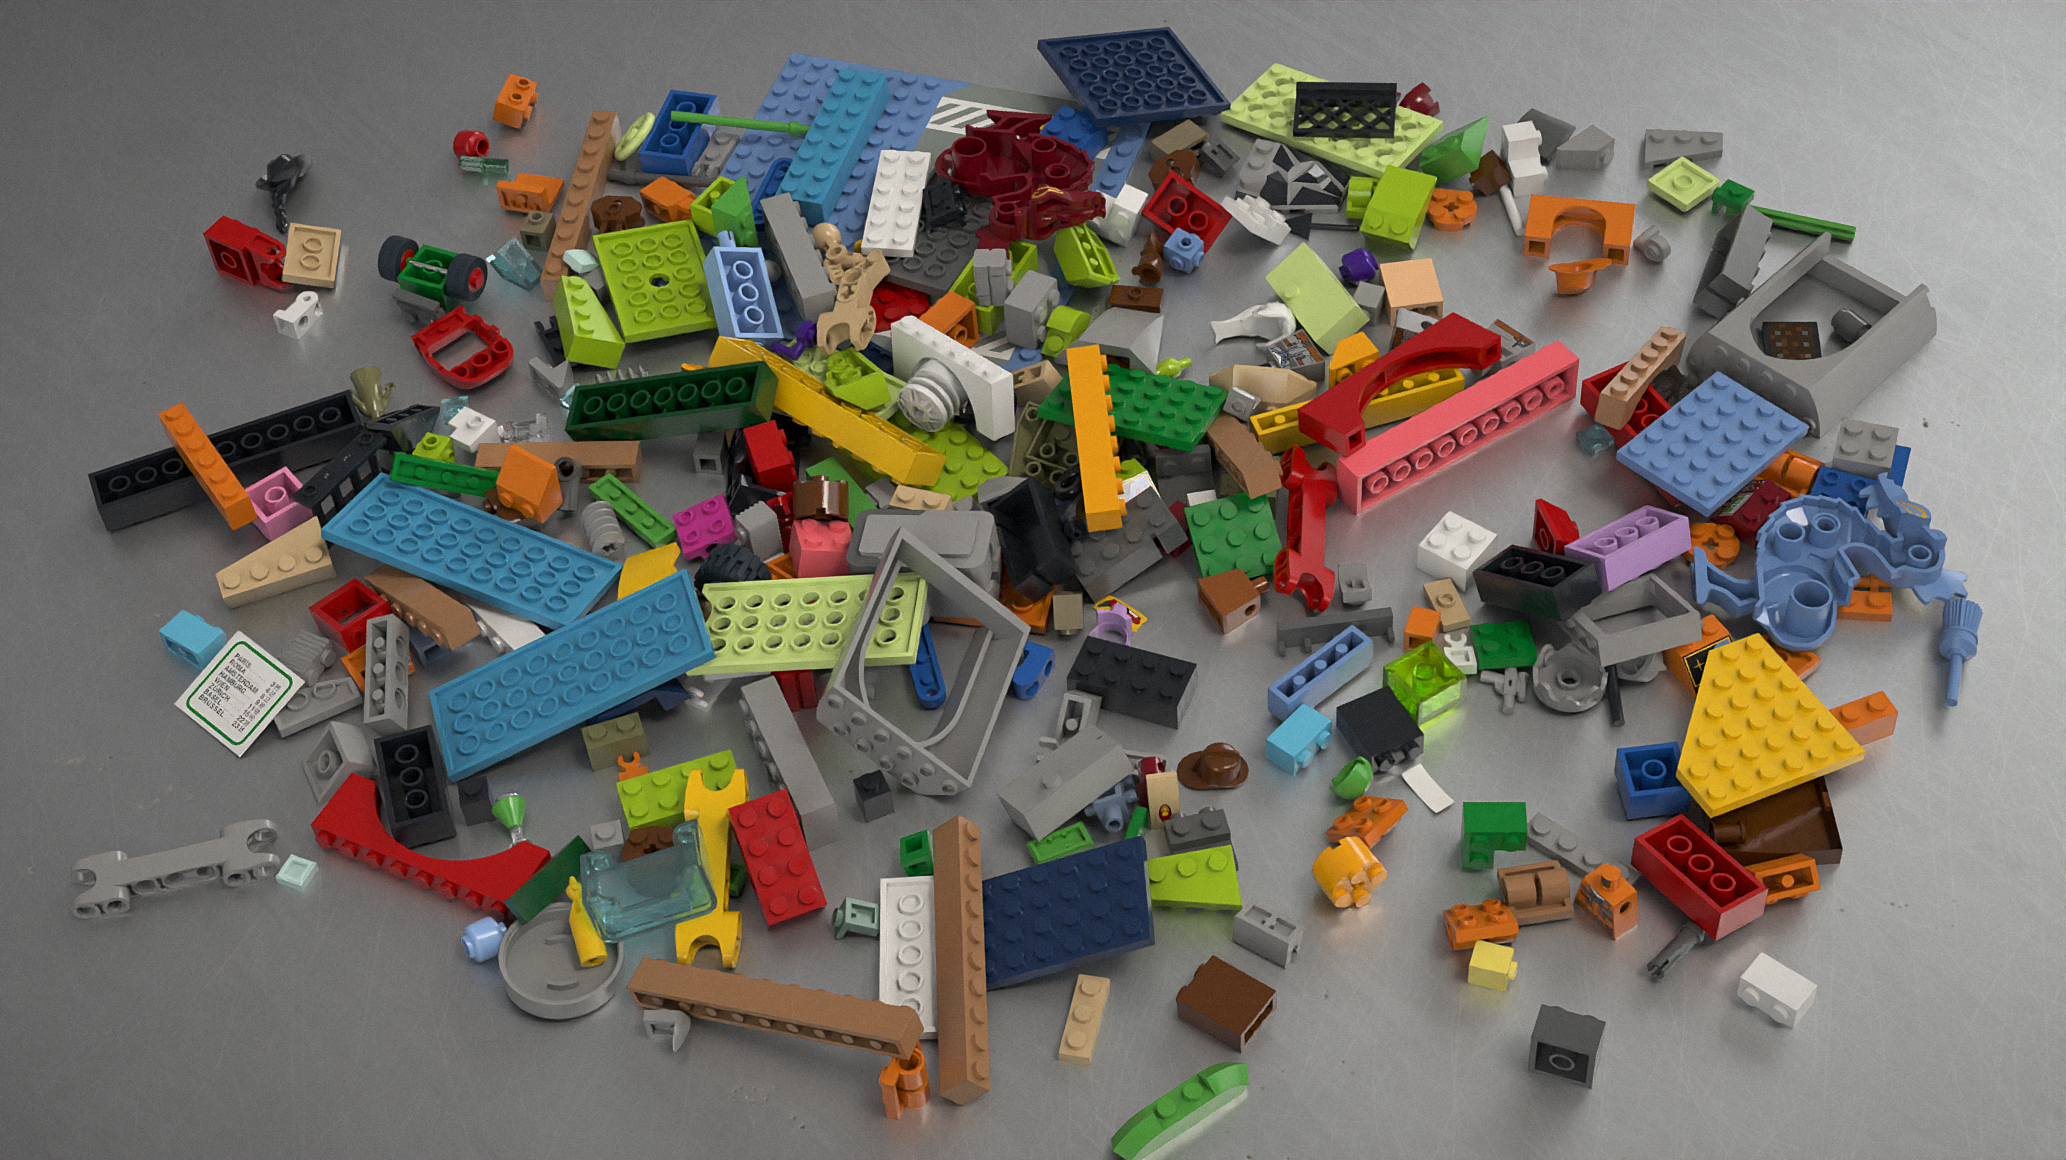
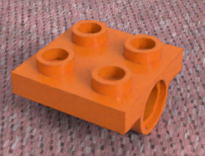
M1788 449L1753 480L1769 479L1790 492L1791 499L1799 498L1800 494L1809 495L1821 465L1825 466L1826 463Z
M1363 795L1353 802V806L1345 814L1334 820L1333 825L1325 834L1329 841L1333 843H1340L1339 840L1346 837H1359L1371 850L1381 838L1401 821L1402 815L1408 811V808L1403 800Z
M1489 899L1483 901L1480 905L1457 904L1452 906L1451 909L1442 910L1452 951L1474 948L1476 941H1482V939L1493 944L1515 942L1516 934H1519L1518 921L1504 901Z
M920 1040L909 1060L892 1057L889 1066H885L880 1073L879 1085L883 1093L882 1102L885 1104L886 1114L889 1118L899 1120L905 1107L918 1109L925 1106L930 1099L931 1092Z

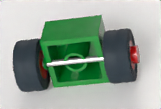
M393 235L385 240L378 256V271L382 278L399 283L402 290L439 302V307L447 312L457 299L467 302L476 301L486 286L488 277L487 264L484 259L470 254H458L424 244L419 249L416 241Z

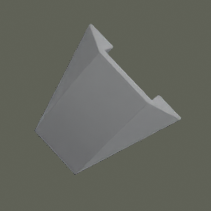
M1113 307L1099 316L1070 345L1054 358V363L1068 365L1066 349L1099 344L1100 353L1130 358V370L1140 369L1145 371V373L1156 375L1164 315Z

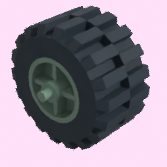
M723 544V546L718 545L711 550L696 572L694 587L697 588V591L702 592L704 584L771 580L772 575L767 570V565L760 561L761 558L752 554L750 550L742 549L735 544L733 546ZM756 603L754 607H758L761 603ZM728 605L725 609L731 608L733 605Z

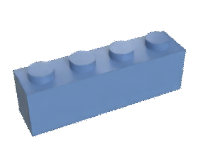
M1351 625L1268 687V710L1284 722L1303 703L1314 708L1372 664L1373 640L1354 625Z

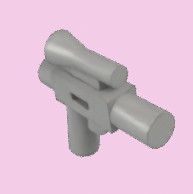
M1517 667L1505 668V675L1482 670L1480 681L1495 684V691L1503 694L1502 712L1509 715L1514 713L1515 695H1518L1519 701H1525L1526 685L1530 676L1526 672L1517 674Z

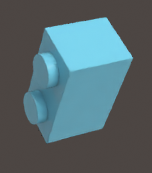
M185 610L179 612L159 630L167 650L202 671L227 644L225 640L226 634L218 626H210L199 615H192Z
M1303 703L1266 739V758L1295 775L1302 767L1306 768L1311 763L1316 753L1328 747L1333 737L1332 720Z

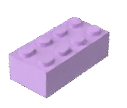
M1648 505L1564 546L1566 557L1594 563L1600 587L1603 591L1616 590L1621 584L1639 578V575L1649 570L1657 569L1660 567V564L1670 559H1676L1680 557V554L1692 549L1688 517Z

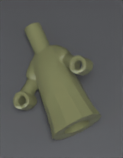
M374 366L356 369L350 376L359 397L358 399L355 396L354 390H350L355 406L358 407V411L362 415L371 419L381 416L386 412L391 395L396 393L395 383L388 382L385 383V394H382V372L380 368Z

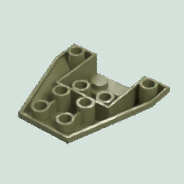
M1028 401L1016 423L1008 476L1028 478L1031 475L1050 488L1054 498H1058L1054 492L1057 480L1070 467L1080 463L1076 428L1074 425L1039 418L1038 407L1040 405ZM1116 435L1119 451L1125 437Z

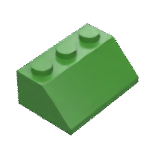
M741 176L711 206L716 237L720 232L725 230L729 232L730 230L734 233L736 247L759 248L746 178Z

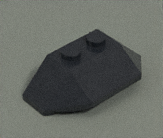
M414 404L406 409L396 410L355 425V432L360 434L366 429L386 437L387 442L379 450L389 451L390 455H394V452H404L406 454V451L415 450L416 445L427 432L432 433L440 413V407Z

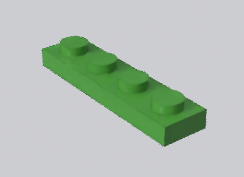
M611 473L606 474L588 487L592 497L597 501L609 502L613 507L616 517L653 548L664 546L678 536L674 525Z

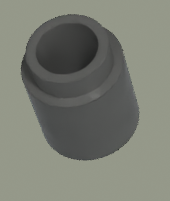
M1845 308L1840 309L1831 320V326L1834 327V331L1851 345L1872 328L1871 324L1854 311Z

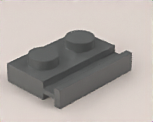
M399 288L392 295L393 298L397 299L396 303L402 311V316L409 321L415 322L417 320L428 326L446 315L444 309L439 307L440 303Z

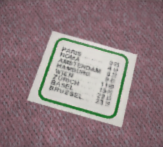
M238 630L174 704L236 755L241 757L305 681Z

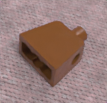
M1241 569L1197 580L1198 600L1223 635L1257 616L1261 611L1260 596L1270 592L1269 584L1264 576L1250 581Z

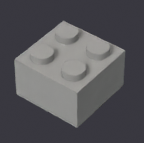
M1028 270L1007 297L1003 306L1008 342L1035 350L1041 342L1045 341L1049 330L1046 324L1052 312L1059 306L1060 292L1057 288L1056 278Z
M1842 418L1831 468L1877 480L1878 474L1888 472L1887 479H1889L1899 428Z

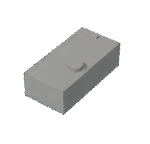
M1091 723L996 794L1011 820L1037 841H1040L1132 773L1134 769L1121 744Z

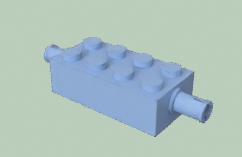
M722 231L717 235L720 247H713L702 263L720 336L751 340L772 352V344L774 342L781 343L784 336L762 249L736 247L733 231Z

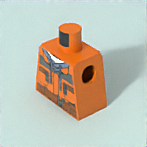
M1605 863L1582 879L1574 902L1614 941L1638 925L1637 892L1621 876L1619 868Z

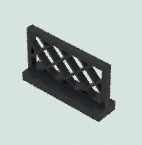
M1297 82L1293 137L1394 139L1397 83ZM1301 107H1314V108H1312L1311 110H1309L1308 112H1306V111H1305L1303 108H1301ZM1326 107H1340V108H1338V109L1335 110L1334 112H1331V111H1330L1329 109H1327ZM1352 107H1365L1358 113L1352 109ZM1377 108H1390V109H1388L1387 111H1385L1384 113H1382V112L1379 111ZM1321 111L1326 117L1318 121L1313 116ZM1347 112L1352 117L1344 122L1338 116ZM1370 112L1377 116L1370 122L1363 118ZM1307 120L1313 124L1310 128H1299V125ZM1331 121L1335 122L1338 125L1334 129H1328L1325 127V125ZM1358 121L1363 127L1352 129L1350 125ZM1383 121L1389 126V129H1377L1375 126Z

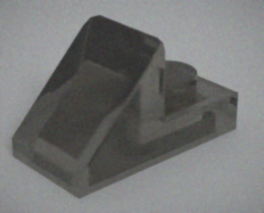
M1672 365L1652 387L1673 407L1701 385L1704 380L1697 371L1682 375L1676 365Z

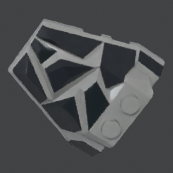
M1257 139L1241 169L1240 184L1236 190L1234 200L1236 201L1237 198L1243 200L1246 195L1255 199L1259 196L1270 204L1269 209L1281 210V215H1289V209H1303L1305 214H1338L1348 194L1350 178L1352 179V176L1288 145Z

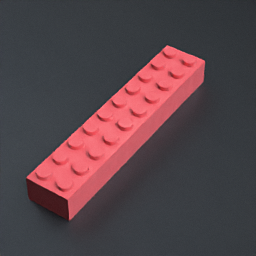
M1558 340L1542 347L1539 351L1528 357L1520 359L1513 365L1499 370L1496 374L1478 381L1475 385L1464 391L1457 392L1447 400L1433 405L1430 409L1412 416L1409 420L1388 429L1381 435L1367 440L1364 447L1347 458L1342 455L1337 457V496L1358 515L1576 397L1579 358Z

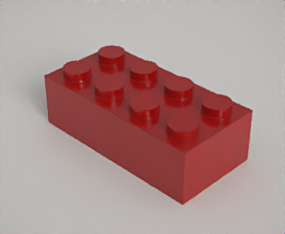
M785 788L728 808L726 813L766 927L769 928L825 908L827 902L787 789Z
M1683 814L1635 837L1630 864L1715 941L1763 915L1768 888Z

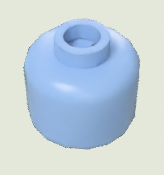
M485 917L467 925L464 928V935L460 937V940L468 958H474L478 962H482L497 956L502 938L507 929L503 922L497 923L492 917Z

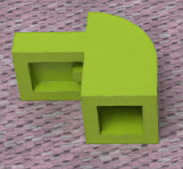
M1063 305L1056 307L1046 324L1049 330L1041 353L1055 358L1088 328L1092 315Z

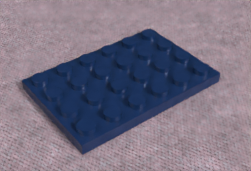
M1142 835L982 880L986 991L1155 945L1146 841Z

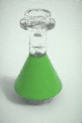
M507 792L498 796L492 807V814L511 832L513 843L509 849L522 841L533 844L530 839H525L522 830L527 802L514 792Z

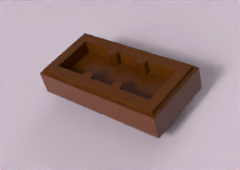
M1112 285L1108 306L1109 309L1119 307L1160 313L1164 299V289Z

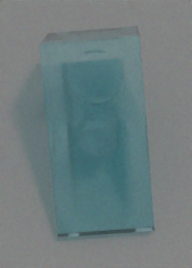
M515 236L486 258L502 279L520 288L531 291L540 283L543 269Z

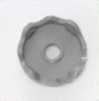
M1568 643L1566 647L1560 650H1554L1551 644H1547L1542 648L1536 663L1533 665L1532 685L1537 697L1547 706L1559 711L1578 712L1593 707L1601 700L1605 694L1608 672L1575 643ZM1572 678L1576 680V683L1566 684L1562 680Z

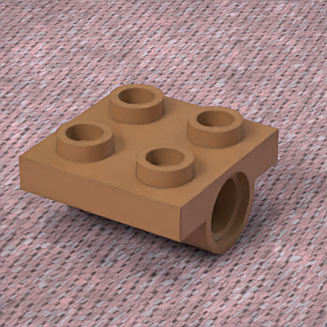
M1559 860L1497 869V879L1504 902L1517 919L1518 926L1573 918L1574 908L1570 899L1569 878L1566 869L1560 867Z

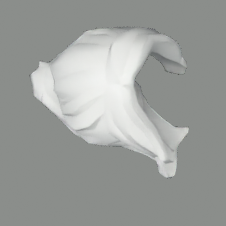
M1276 301L1273 303L1268 302L1264 305H1255L1226 321L1212 320L1209 328L1215 333L1214 341L1216 344L1225 338L1236 336L1255 337L1259 335L1270 341L1255 346L1257 349L1267 350L1269 345L1295 332L1296 320L1289 307Z

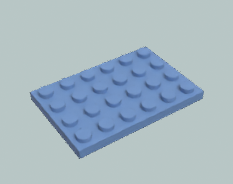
M1717 371L1619 449L1616 454V460L1708 517L1807 434L1809 425Z

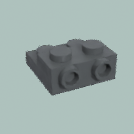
M1205 807L1198 814L1186 816L1184 813H1175L1169 820L1164 821L1165 838L1170 855L1231 845L1236 871H1239L1224 809L1216 810L1214 807Z

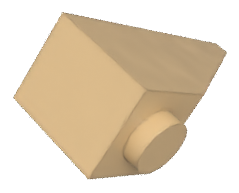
M1048 360L1009 372L1013 374V390L1017 396V406H1026L1028 401L1041 405L1063 379Z

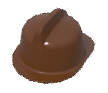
M1218 742L1207 746L1204 751L1193 752L1185 756L1179 762L1176 772L1180 782L1191 789L1234 788L1241 785L1247 779L1249 768L1247 762L1240 756L1239 751L1227 743Z

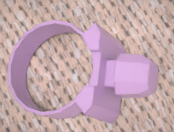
M1116 603L1111 607L1110 611L1097 609V626L1092 629L1089 636L1096 637L1101 633L1108 632V630H1115L1120 632L1126 639L1124 645L1129 646V638L1133 636L1132 619L1127 615L1126 606Z

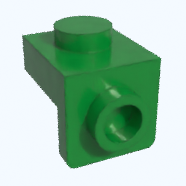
M1728 179L1721 187L1718 186L1713 191L1711 196L1713 201L1712 211L1718 213L1726 206L1739 212L1754 199L1755 191Z

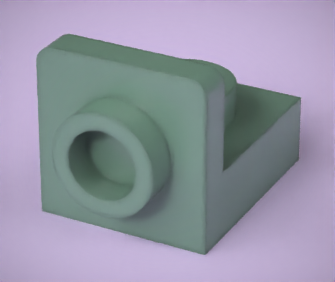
M846 897L841 906L835 908L832 915L831 924L835 926V938L842 939L847 930L876 937L880 931V904Z

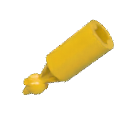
M571 876L566 889L567 896L573 900L569 923L581 966L594 967L606 962L608 954L597 914L582 898L585 893L584 886L577 882L574 876Z

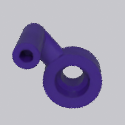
M806 320L799 326L796 333L797 343L793 349L774 342L771 346V351L790 360H798L805 348H812L817 345V323Z

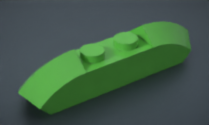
M1223 1062L1215 1064L1183 1082L1131 1117L1111 1138L1112 1150L1126 1160H1142L1241 1095L1249 1085L1247 1063Z

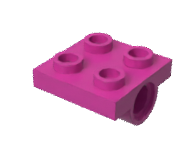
M723 493L672 515L683 553L688 561L700 555L703 559H706L711 550L716 546H723V544L738 539L734 532L736 528Z

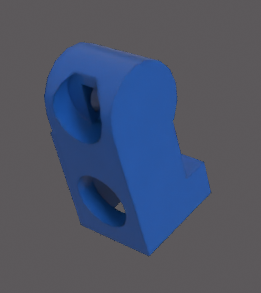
M1028 641L1024 646V662L1015 669L1012 677L1014 695L1022 700L1034 698L1056 666L1054 649Z

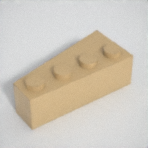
M317 516L216 573L220 591L228 610L337 577L326 540L321 538L322 528Z

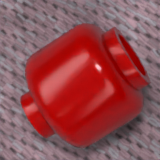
M461 130L454 138V154L462 161L481 162L489 153L490 144L488 138L480 131Z

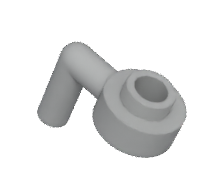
M1652 225L1633 241V245L1635 248L1645 250V254L1649 259L1661 262L1671 254V247L1668 241L1659 235V228Z

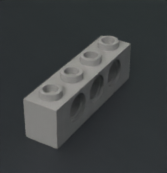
M393 614L367 620L364 724L381 737L407 731L410 627Z

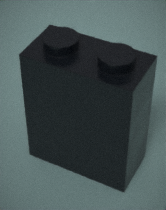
M1389 685L1336 707V726L1356 755L1370 762L1373 774L1387 771L1394 765L1406 760H1413L1423 753L1424 733Z

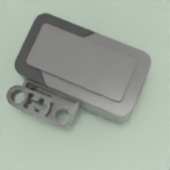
M867 509L858 514L846 555L851 576L874 574L889 539L902 526L994 599L999 600L1005 567L994 517L991 513L986 511ZM902 563L898 573L915 571ZM929 583L922 626L929 621L930 617L974 618ZM895 596L893 600L899 599L902 596ZM898 616L891 617L889 621L897 619Z

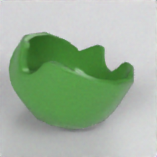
M1361 756L1349 761L1341 769L1338 777L1332 779L1334 787L1330 786L1329 790L1344 799L1354 800L1361 797L1370 788L1372 783V765Z

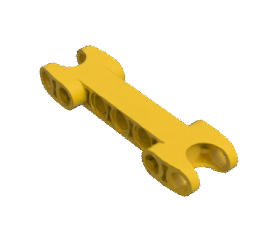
M735 768L728 786L719 791H711L705 787L702 769H692L689 774L685 791L684 816L686 824H698L692 911H680L677 913L675 940L678 964L692 965L696 952L701 947L712 944L720 947L724 968L736 967L741 947L742 915L740 911H728L733 830L726 812L728 808L750 801L745 768Z

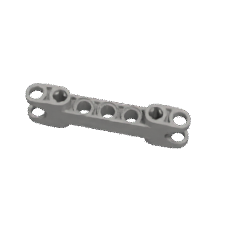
M266 819L242 821L224 826L220 830L219 839L128 859L126 853L116 850L80 859L70 868L71 879L78 884L94 886L73 899L72 913L82 919L104 918L126 912L130 908V900L219 879H223V882L230 887H241L272 878L280 871V859L274 854L256 853V851L276 839L277 826L274 822ZM261 830H269V832H258V831H261ZM267 864H271V865H272V866H270V867H262V866L267 865ZM83 870H88V871H89V872H87V873H78V872L83 871Z

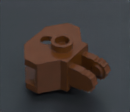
M1177 149L1156 160L1148 177L1155 191H1157L1171 170L1196 187L1195 183L1202 170L1193 151ZM1169 161L1175 162L1169 167L1166 166Z
M607 195L593 201L590 208L594 226L599 230V234L644 227L646 223L645 219L640 216L642 204L630 196Z

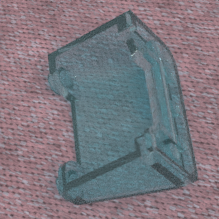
M697 818L681 823L673 829V847L617 864L614 856L604 850L580 855L582 903L601 940L606 943L622 942L707 915L716 908V889L702 829Z

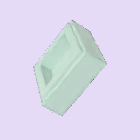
M291 854L275 878L278 884L304 892L319 870L316 862Z

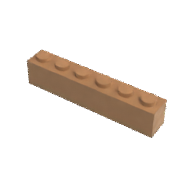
M1223 410L1202 437L1203 444H1210L1211 453L1250 499L1282 488L1280 477L1283 476V471L1278 460H1273L1270 451H1265L1263 444L1257 442L1254 434L1248 432L1246 425L1241 424L1238 417Z
M639 441L480 443L475 467L501 471L509 447L514 444L552 465L560 457L566 456L576 459L583 466L580 484H593L608 473H611L622 483H640L643 455ZM571 462L563 467L565 477H569L573 473L574 467Z
M384 564L363 577L368 588L388 602L391 611L398 619L406 620L412 628H418L425 637L430 636L439 646L444 645L453 651L481 633L470 609L414 574Z

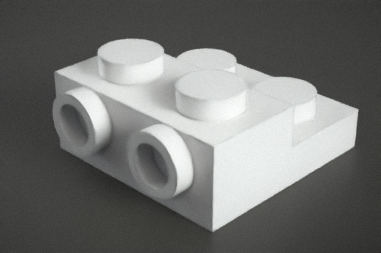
M1246 195L1243 200L1237 198L1236 201L1226 196L1220 204L1250 232L1279 246L1291 230L1287 223L1284 222L1286 218L1275 210L1272 212L1269 209L1270 204L1259 196L1255 199Z

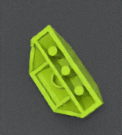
M1087 222L1057 230L1054 252L1069 284L1085 288H1095L1119 283L1120 277L1106 247L1097 235L1087 227Z

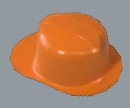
M1594 258L1573 263L1552 264L1548 268L1556 274L1557 290L1559 293L1579 294L1585 292L1594 284L1597 270L1610 266L1612 260L1608 258Z

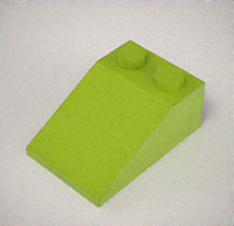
M1387 165L1367 206L1360 232L1365 239L1414 251L1437 177Z

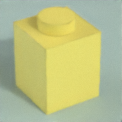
M1477 940L1469 964L1468 983L1505 992L1508 981L1515 980L1518 969V962L1513 961L1514 948Z

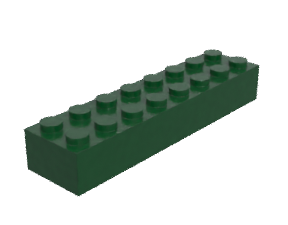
M763 360L575 386L564 431L574 442L641 441L755 426L770 421L779 379Z

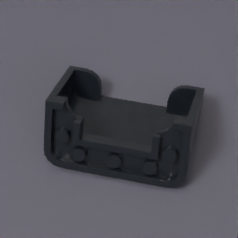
M772 412L770 421L775 420L778 430H784L787 439L786 447L788 451L791 450L795 462L794 469L799 481L800 455L803 449L807 450L811 442V434H808V425H799L792 421V417ZM748 427L735 428L729 446L725 498L732 516L740 515V512H745V509L754 507V504H758L759 501H763L766 504L765 501L786 494L785 492L757 485L748 459L743 429Z

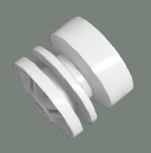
M937 359L926 361L915 373L914 377L909 379L907 384L899 390L897 395L898 405L907 419L918 428L928 432L941 430L946 425V422L952 418L953 414L969 398L954 372Z

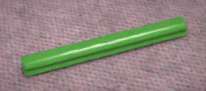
M1750 205L1773 220L1772 225L1819 235L1827 231L1833 238L1853 241L1856 235V227ZM1726 208V215L1734 217L1738 213L1731 208Z

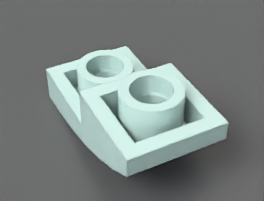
M566 250L562 260L570 265L572 270L579 274L584 272L588 274L600 266L598 258L586 250Z

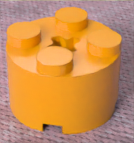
M1346 837L1339 840L1340 846L1333 850L1329 846L1317 857L1312 867V873L1315 875L1313 878L1336 907L1345 908L1353 905L1363 907L1372 899L1371 894L1386 879L1387 872L1359 837Z

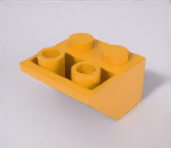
M1363 331L1339 340L1329 365V389L1379 359L1378 349Z

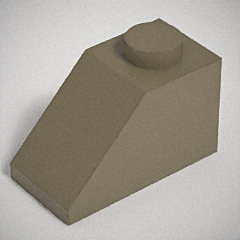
M1083 590L1056 591L1053 594L1054 629L1061 630V635L1078 634V629L1084 628Z

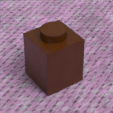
M1493 150L1480 158L1478 169L1470 172L1471 177L1468 178L1472 187L1476 191L1480 189L1486 196H1489L1512 180L1506 163Z

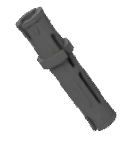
M1693 920L1684 923L1680 927V933L1647 964L1648 971L1650 972L1657 967L1651 975L1657 979H1663L1666 973L1693 946H1697L1704 940L1706 932Z

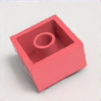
M814 519L793 520L789 551L797 579L851 576L846 560L852 537L848 522L840 520L816 521Z

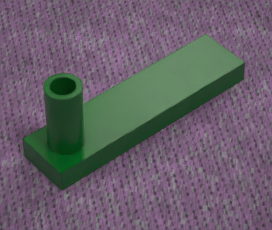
M394 452L389 479L396 482L485 498L484 491L496 487L500 471L410 455L404 452Z

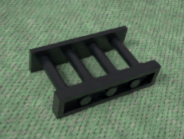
M364 429L292 496V500L310 509L313 517L317 516L321 528H323L381 472L390 474L389 470L381 467L376 453L387 442L386 437ZM368 461L371 472L361 480L358 468ZM349 478L353 489L343 497L339 486ZM331 495L334 507L324 514L321 503ZM326 540L328 549L330 550L335 545V543Z

